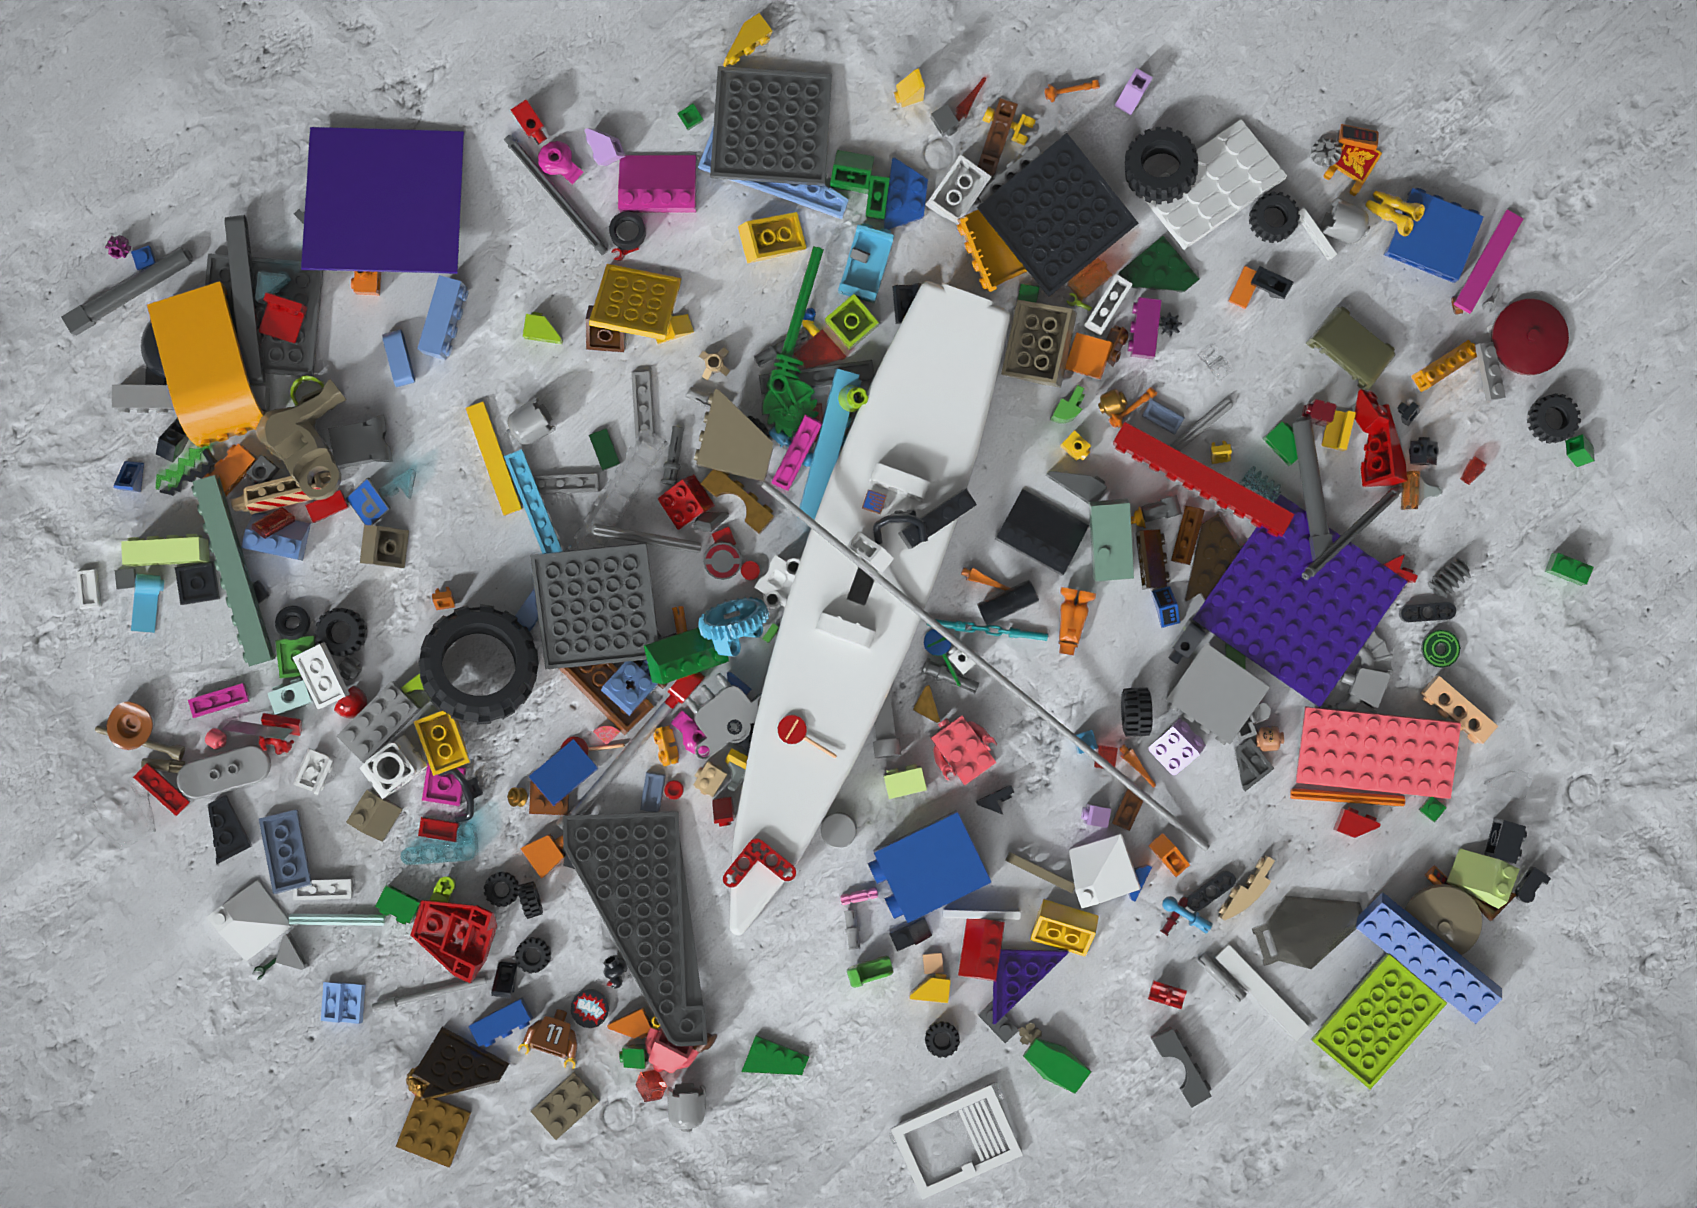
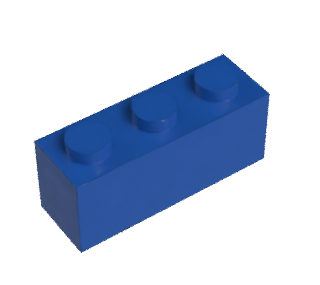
M522 997L470 1024L469 1028L478 1046L485 1045V1047H488L496 1042L495 1038L499 1036L505 1038L513 1034V1029L517 1027L523 1029L530 1025L529 1021L533 1016Z

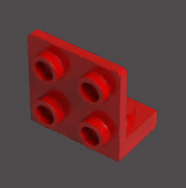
M265 293L263 300L268 304L259 332L296 343L307 307L301 303Z
M694 474L682 479L658 498L659 503L678 530L715 506Z

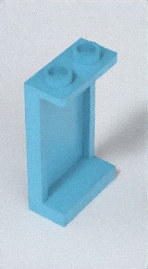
M866 223L857 225L844 274L839 285V294L850 297L855 294L858 299L875 304L894 240V235L891 234V231L882 228L880 231L875 230L872 225ZM853 247L870 253L866 264L850 258Z

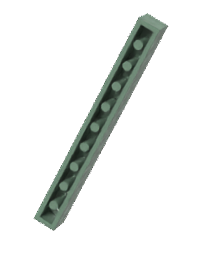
M213 475L192 481L194 485L191 487L192 492L199 502L197 505L198 512L201 516L203 515L205 521L203 528L205 533L209 534V548L216 557L214 564L217 571L221 573L220 584L223 590H226L228 596L226 597L227 606L232 609V623L234 626H237L239 632L237 639L244 648L243 659L245 663H248L249 667L273 660L275 656L220 476Z

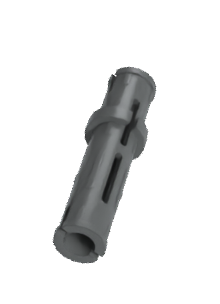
M804 329L799 332L795 347L810 340ZM785 340L774 346L770 345L765 351L754 355L758 366L760 367L772 359L776 360V355L782 352Z

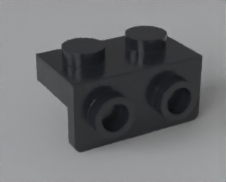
M921 283L892 286L895 324L902 323L921 287Z

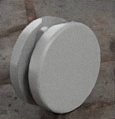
M842 812L828 815L821 825L822 839L832 848L847 847L856 836L855 822L849 815Z

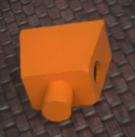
M549 834L520 848L541 879L565 857V853L562 850L563 835L554 839Z

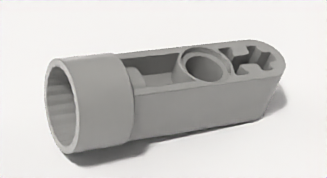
M889 691L874 723L876 741L873 742L875 758H889L902 755L900 739L895 736Z

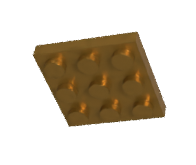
M415 1095L396 1147L450 1168L471 1112L437 1098L422 1101V1097Z

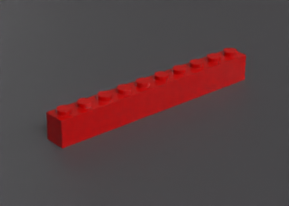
M1126 422L1123 423L1113 441V445L1116 446L1115 449L1120 453L1125 454L1127 452L1131 454L1133 460L1149 464L1148 467L1155 472H1159V470L1166 474L1165 477L1174 482L1176 480L1182 482V486L1190 491L1193 489L1200 492L1199 495L1201 497L1217 501L1216 504L1223 509L1230 508L1234 511L1233 514L1243 519L1246 517L1250 519L1252 525L1258 528L1263 526L1274 537H1278V535L1282 537L1295 515Z

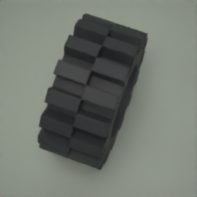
M501 871L495 873L485 882L486 884L483 888L485 892L483 893L484 896L486 895V900L491 902V905L506 907L512 904L518 897L519 882L509 872ZM498 882H505L509 887V892L504 897H500L495 893L494 888Z
M534 881L518 885V896L525 917L529 919L543 915L540 895Z
M527 938L516 948L515 961L518 963V967L523 969L522 971H527L531 974L538 973L550 962L549 945L547 946L544 940H540L541 938ZM536 948L540 952L538 962L531 963L526 959L528 949Z
M944 1021L935 1022L932 1026L928 1027L929 1029L925 1033V1044L928 1051L938 1058L952 1056L960 1044V1037L956 1028L949 1022L946 1023ZM940 1032L947 1033L950 1037V1041L945 1047H940L935 1043V1036Z

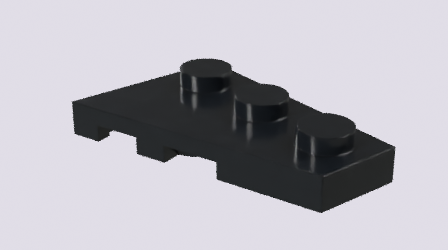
M227 795L209 803L208 811L213 831V845L215 847L217 865L252 847V844Z

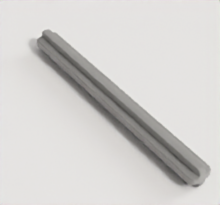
M594 524L592 527V533L598 536L647 543L700 553L702 547L701 543L600 524Z

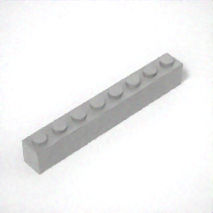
M112 385V408L117 409L118 413H130V410H137V413H149V410H156V413L167 414L168 410H175L168 385ZM251 386L262 411H269L270 388L266 386Z

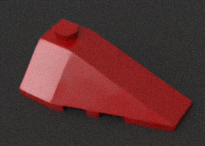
M1389 404L1382 406L1386 409V415L1390 421L1375 435L1369 434L1367 444H1364V451L1366 452L1364 462H1361L1360 468L1363 487L1392 486L1408 481L1406 462Z

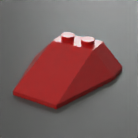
M421 900L410 936L452 975L472 983L487 961L497 923L493 912L478 905Z

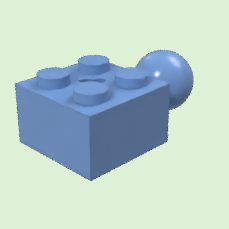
M647 659L643 660V664L640 667L633 661H626L603 685L601 691L630 716L656 688L658 683H653L649 676L650 671ZM627 684H631L633 686L629 690L626 689Z

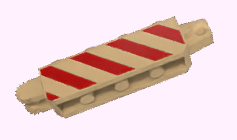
M317 473L311 481V487L313 489L326 487L329 483L324 484V482L330 481L331 473ZM292 476L245 487L241 497L231 500V505L234 511H249L252 515L313 499L309 498L301 490V487Z

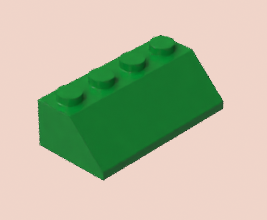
M699 627L644 645L653 683L666 684L729 662L728 656L719 655L715 650L712 639L708 640L707 637L701 636Z

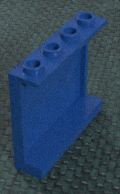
M1412 188L1407 194L1409 196L1406 202L1424 205V215L1419 221L1413 220V229L1406 237L1398 232L1396 226L1384 256L1455 283L1460 279L1484 216L1479 215L1480 213L1474 209L1467 210L1462 208V205L1459 203L1446 202L1439 195L1431 196L1426 194V191L1421 188Z

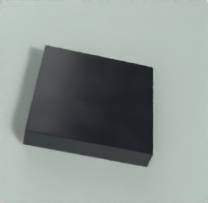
M213 561L175 567L180 605L220 599Z

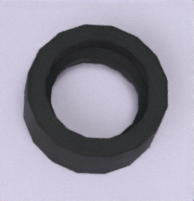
M626 211L612 218L609 225V234L613 244L618 248L633 250L644 242L646 228L639 215ZM625 221L636 223L639 228L638 235L632 240H621L616 234V229L620 223Z

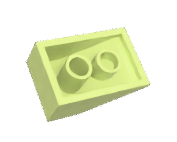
M1459 849L1446 883L1459 887L1468 894L1499 909L1508 902L1520 869L1499 859Z

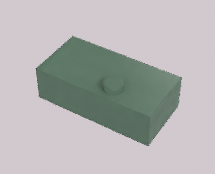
M1128 499L1089 502L1094 580L1097 582L1134 579L1130 502Z

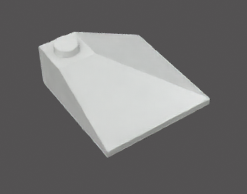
M1122 834L1069 849L1075 891L1081 908L1096 905L1141 889Z
M259 880L207 916L217 932L246 961L293 926L289 924L288 918Z

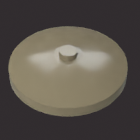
M1447 884L1426 887L1417 892L1405 907L1408 913L1460 955L1469 951L1480 936L1482 930L1480 909L1472 896L1459 887Z

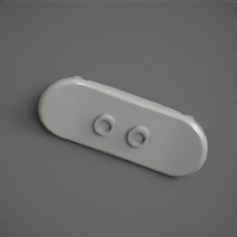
M247 745L186 763L178 772L177 786L183 795L192 799H201L258 783L264 780L270 772V757L260 746Z

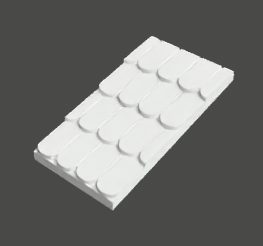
M1242 120L1222 131L1215 138L1196 150L1198 154V175H1196V182L1194 185H1191V190L1188 194L1183 193V198L1179 200L1174 198L1173 202L1168 204L1167 201H1162V204H1156V201L1153 200L1151 203L1146 202L1184 250L1287 177L1286 173L1273 157L1269 155L1268 151ZM1177 163L1159 177L1172 175L1178 170L1180 164Z

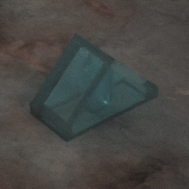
M258 272L255 299L261 304L265 303L266 301L263 300L265 293L274 295L292 280L286 274Z

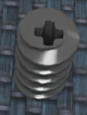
M1459 557L1456 558V562L1452 561L1450 563L1451 567L1446 566L1444 568L1445 572L1440 571L1439 577L1434 576L1433 582L1428 581L1429 587L1437 595L1448 598L1446 591L1453 593L1452 586L1459 588L1458 581L1465 583L1464 576L1471 578L1468 566Z

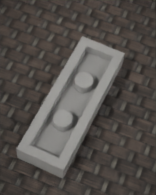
M1493 342L1475 345L1486 401L1506 398Z

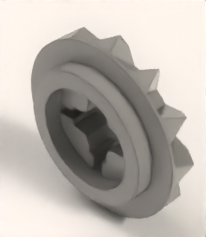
M1323 137L1322 140L1316 141L1311 147L1312 160L1317 165L1323 167L1332 166L1337 163L1342 154L1338 141L1336 142L1332 137L1330 139ZM1324 146H1326L1328 150H1331L1329 151L1327 158L1325 153L1323 152Z

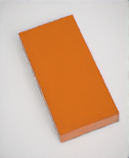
M1246 266L1243 267L1228 302L1246 309L1256 288L1250 282L1257 271Z

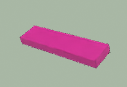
M806 414L804 415L771 481L772 484L789 491L823 424L822 422Z

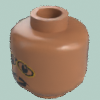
M1277 726L1261 727L1257 735H1255L1256 746L1260 747L1262 751H1277L1280 749L1281 744H1284V733L1280 732Z

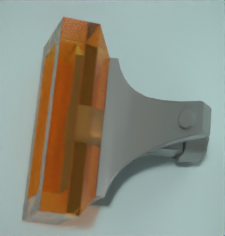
M1407 471L1408 481L1402 482L1401 510H1417L1425 498L1429 496L1438 497L1439 494H1442V488L1427 485L1422 477H1420V471Z

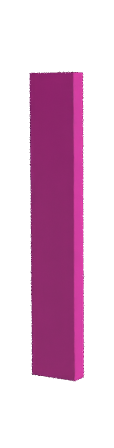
M1508 209L1504 212L1454 302L1455 306L1469 314L1473 311L1521 225L1522 217Z

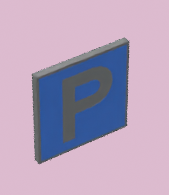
M369 477L346 497L364 525L375 524L391 509Z

